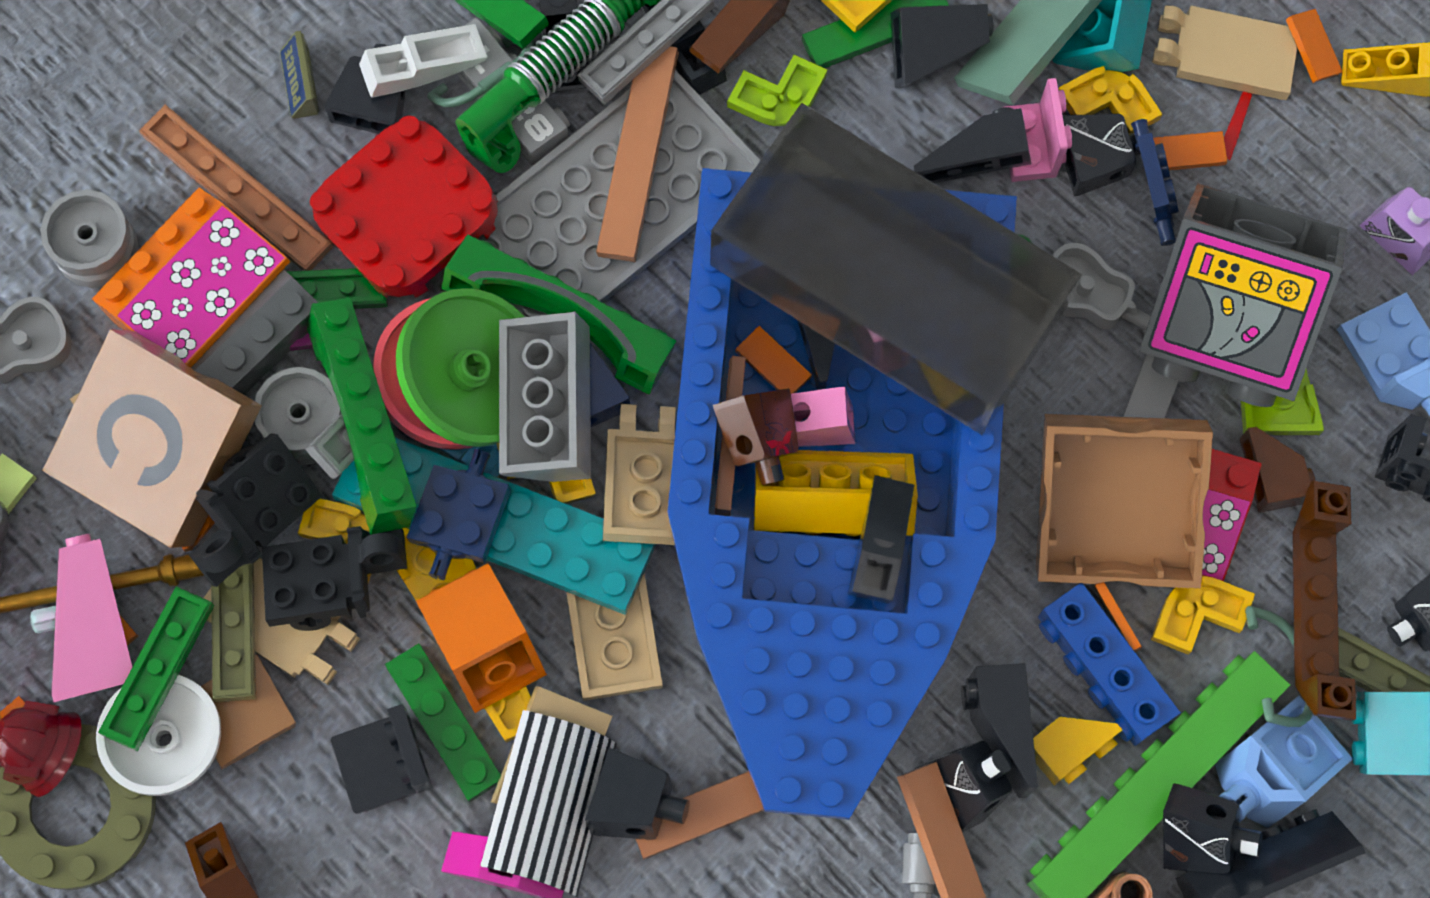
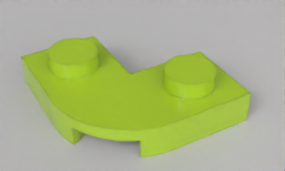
M793 55L778 85L743 70L727 100V107L766 125L785 126L792 124L809 111L827 77L828 70L796 55Z

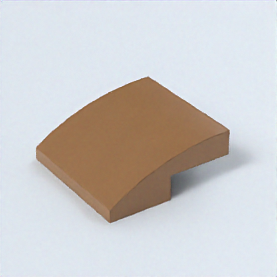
M257 654L255 655L256 699L215 703L221 720V740L215 759L221 769L258 751L260 745L293 729L296 725L295 720ZM210 680L201 687L213 700L212 680Z

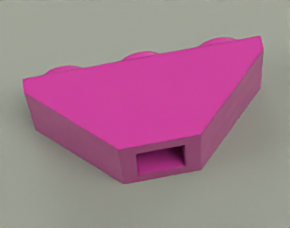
M452 831L441 872L539 898H563L564 891L511 873L481 867L488 837Z

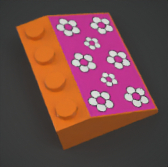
M199 187L100 289L92 300L122 330L137 332L178 356L191 368L290 263V260L222 202Z

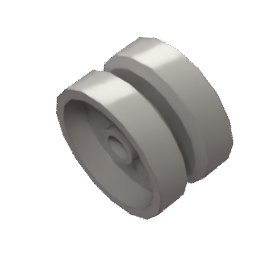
M86 189L70 192L57 199L45 213L40 228L42 245L49 257L66 278L79 286L89 288L103 287L139 250L137 234L118 203L102 192Z
M293 367L280 370L266 379L256 393L255 402L262 405L255 419V425L264 439L271 433L278 434L300 465L317 463L305 449L341 414L335 392L329 378L315 369Z

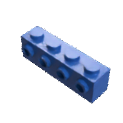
M1079 583L1041 611L1038 616L1041 621L1039 624L1041 632L1050 643L1057 642L1066 654L1063 656V660L1069 670L1075 676L1081 674L1090 686L1087 689L1089 696L1100 709L1105 707L1114 718L1112 723H1117L1121 727L1122 731L1118 735L1125 742L1130 740L1134 746H1137L1181 713L1083 583Z

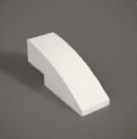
M476 24L408 35L404 36L401 44L367 49L364 51L359 65L369 94L373 98L419 87L459 73L486 61L487 54Z

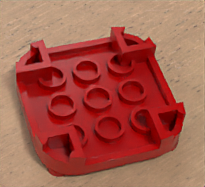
M411 115L402 117L399 122L379 133L331 174L310 198L313 217L326 238L372 284L374 289L386 298L388 296L402 297L414 295L417 298L429 291L425 284L447 266L467 234L476 239L481 235L486 240L496 229L494 222L498 213V200L485 177L436 128L424 121H419Z

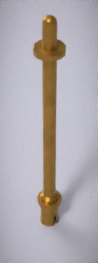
M173 554L164 555L163 560L158 565L111 574L110 579L113 590L156 581L168 583L172 587L179 585L181 580L201 577L204 574L189 555L174 557ZM57 586L0 597V613L56 602Z

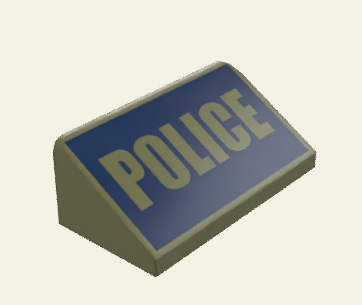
M296 31L280 51L290 116L294 119L318 115V112H320L309 48L304 34L301 31Z

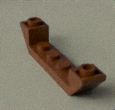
M1313 481L1309 485L1293 530L1295 687L1314 716L1353 721L1356 719L1355 679L1339 677L1336 534L1352 524L1351 487Z

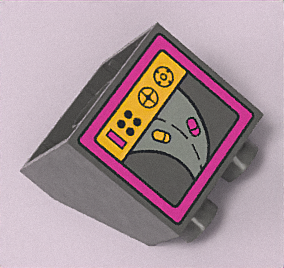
M1197 183L1183 218L1139 352L1154 356L1152 368L1170 379L1182 382H1195L1201 371L1229 380L1231 382L1228 392L1236 399L1251 405L1271 407L1274 405L1276 396L1295 401L1343 269L1348 229Z

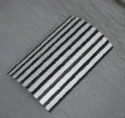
M523 710L480 866L535 880L578 897L593 838L585 818L608 749H616L617 743L602 734L580 725Z

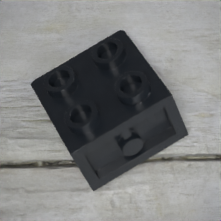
M1411 414L1388 435L1375 478L1385 481V485L1393 490L1402 492L1410 490L1423 495L1422 498L1430 503V461L1419 457L1427 442L1428 435L1423 433L1427 419Z
M403 704L387 709L389 714L387 718L331 738V744L352 810L355 814H361L433 788L409 713Z

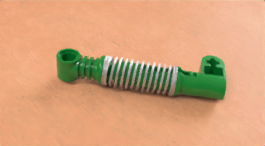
M584 0L583 4H579L578 9H573L572 14L567 15L566 20H561L560 25H555L554 30H549L548 36H543L542 41H537L536 46H531L530 52H524V57H518V62H512L504 71L503 79L456 119V126L468 153L495 172L505 173L512 169L521 153L520 143L512 122L529 107L535 108L542 104L551 93L555 92L556 88H560L562 83L567 82L569 77H573L574 72H578L580 67L585 66L586 62L591 61L592 56H597L598 51H602L604 46L609 45L610 41L615 40L624 30L625 22L634 13H637L641 7H644L646 4L650 6L656 5L661 0Z

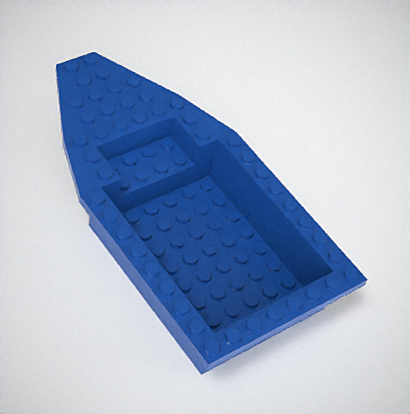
M702 168L667 512L696 638L765 812L850 819L946 660L996 539L1017 196ZM834 262L837 274H844L849 295L844 296L826 389L846 388L853 405L855 444L799 447L798 450L913 454L918 493L915 533L912 536H906L894 598L888 604L848 595L861 535L848 536L835 533L809 535L803 532L778 533L754 530L755 463L735 466L731 516L715 515L722 431L713 405L726 401L730 358L732 356H739L735 349L760 326L812 374L787 287L788 273ZM745 361L742 396L776 390ZM813 375L796 393L817 390Z

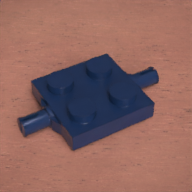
M1139 119L1131 123L1136 140L1135 148L1141 152L1156 214L1153 222L1157 226L1161 246H1168L1176 242L1172 214L1179 213L1172 179L1163 180L1170 177L1163 143L1155 145L1152 132L1149 133L1147 119Z
M474 449L468 470L456 471L433 465L407 535L410 543L427 547L436 553L428 574L432 578H439V580L444 581L452 559L467 558L482 563L486 562L511 493L509 484L487 479L483 475L490 458V454L482 450L480 452L479 449Z

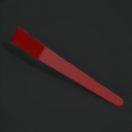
M1242 92L1225 133L1224 143L1228 160H1231L1253 93Z

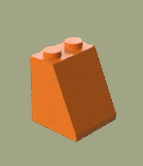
M489 563L467 572L457 580L435 589L428 595L416 600L474 713L547 675L527 631Z

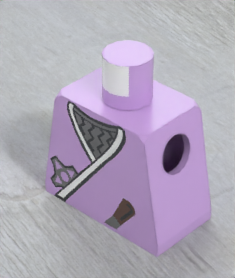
M1407 187L1387 199L1361 223L1360 227L1412 276L1430 259V199L1421 197L1413 188Z

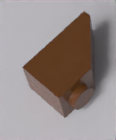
M1257 427L1248 428L1240 437L1244 458L1262 463L1254 493L1258 512L1303 505L1310 483L1316 481L1312 469L1306 466L1305 458Z
M222 822L185 842L199 887L207 898H259L253 879Z

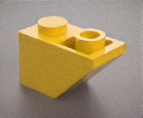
M1058 717L1033 738L1036 764L1054 786L1062 779L1069 785L1087 770L1083 762L1091 755L1095 754L1101 759L1118 745L1114 737L1122 729L1117 723Z

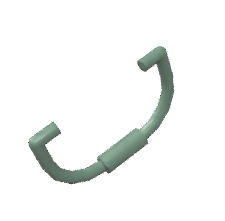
M508 38L502 40L506 48L514 44ZM534 40L524 48L518 57H524V52L526 51L530 52V47L535 46ZM518 57L512 62H518ZM508 61L478 82L476 88L467 93L452 98L441 97L442 94L448 91L447 86L441 83L427 94V98L434 104L445 108L456 107L473 101L487 93L503 79L504 71L512 62Z
M1248 606L1245 609L1247 624L1250 630L1258 628L1257 618L1267 620L1277 625L1287 635L1294 647V628L1283 617L1271 611L1253 606ZM1262 699L1265 720L1270 723L1286 727H1301L1310 721L1313 715L1306 702L1302 714L1298 717L1275 714L1272 699Z

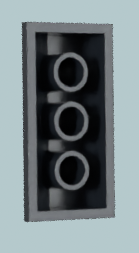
M1314 809L1294 818L1296 827L1283 832L1279 824L1263 831L1259 856L1237 852L1231 872L1217 874L1186 871V874L1175 879L1184 898H1262L1366 852L1362 844L1333 811L1320 816L1317 809Z

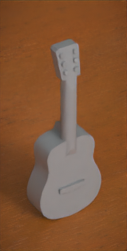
M1068 243L1058 248L1048 260L1039 281L1038 296L1042 304L1051 312L1065 317L1084 318L1101 329H1111L1123 318L1146 330L1151 315L1137 309L1135 303L1131 301L1135 290L1133 279L1109 267L1092 248L1080 243Z
M23 298L11 305L0 317V384L7 383L22 373L53 369L62 364L69 356L72 343L67 325L54 306L44 298Z

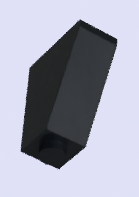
M988 4L900 7L891 12L895 88H903L990 42L989 37L993 34L994 22L992 15L988 14Z

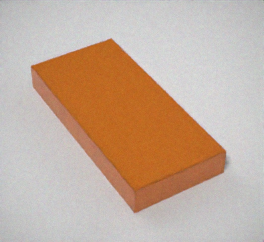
M1316 8L1292 15L1286 19L1312 83L1337 76L1343 72Z
M1223 131L1153 138L1155 145L1163 143L1169 170L1227 164Z
M760 326L735 349V352L741 357H746V362L776 390L789 388L791 394L796 393L812 377L808 370Z
M1105 582L1096 584L1095 590L1119 632L1135 653L1140 651L1142 648L1141 644Z

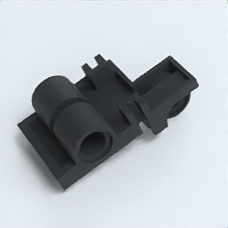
M271 433L257 446L246 447L234 454L224 464L222 468L224 474L216 481L210 480L206 483L211 491L200 489L196 492L198 495L196 499L218 526L219 530L189 556L212 586L217 587L239 567L245 564H253L263 555L257 549V546L266 547L322 497V494L278 434Z
M359 526L347 528L348 544L345 543L342 535L262 547L265 620L269 627L290 624L291 627L297 630H319L331 623V617L344 615L346 620H351L352 609L357 610L360 618L366 617V612L370 611L367 575L407 569L403 529L370 535V532L365 531Z

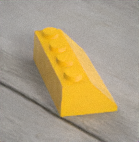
M798 450L796 453L779 457L785 480L761 486L755 463L754 530L778 533L803 532L809 535L835 533L860 536L873 479L876 475L914 484L906 536H912L915 533L918 493L913 454Z

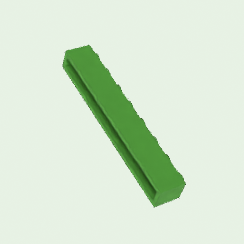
M1255 651L1245 659L1238 654L1222 670L1227 676L1226 679L1218 687L1211 682L1195 698L1200 704L1191 715L1184 710L1168 726L1173 732L1164 743L1157 738L1140 755L1145 760L1142 766L1136 772L1129 767L1113 783L1118 789L1108 801L1101 796L1085 812L1090 817L1081 829L1074 824L1057 841L1062 846L1053 858L1045 854L1029 870L1034 877L1027 885L1040 898H1087L1163 819V810L1173 783L1193 788L1264 713L1262 699L1271 698L1274 703L1290 684Z

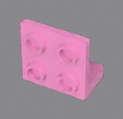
M1051 78L1047 80L1040 103L1005 106L1013 109H1022L1032 163L1030 165L1010 168L1012 182L1056 178L1061 164L1066 162L1067 149L1072 147L1071 128L1069 125L1064 126L1062 113L1066 112L1065 93L1063 90H1058L1056 78Z

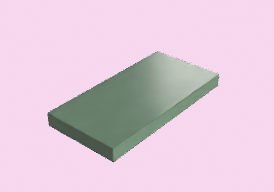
M1020 0L995 29L992 36L989 37L990 42L981 46L954 77L958 87L1014 105L1102 0Z

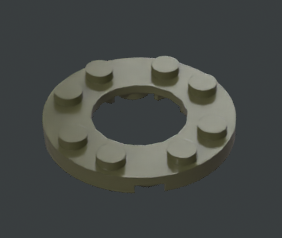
M82 724L80 743L71 766L89 768L103 778L110 792L111 808L107 822L96 836L83 844L65 847L52 844L41 836L32 820L31 804L34 795L29 791L27 792L23 785H17L4 780L3 773L5 769L0 767V855L15 872L36 884L53 889L77 890L105 882L114 877L115 873L121 870L132 858H136L151 832L156 811V796L130 791L108 774L98 755L96 726Z

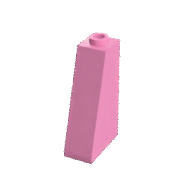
M90 534L65 539L67 547L59 548L51 691L53 702L122 685L133 667L100 539L91 541Z

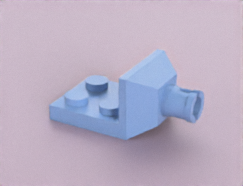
M1407 292L1341 324L1337 328L1338 333L1380 402L1410 410L1422 406L1430 416V329Z
M1297 696L1277 714L1287 717H1298L1304 710L1305 702L1300 696ZM1314 714L1311 720L1301 727H1286L1266 722L1215 764L1221 787L1225 790L1218 797L1234 801L1240 806L1239 823L1246 816L1248 819L1269 828L1306 802L1353 758Z

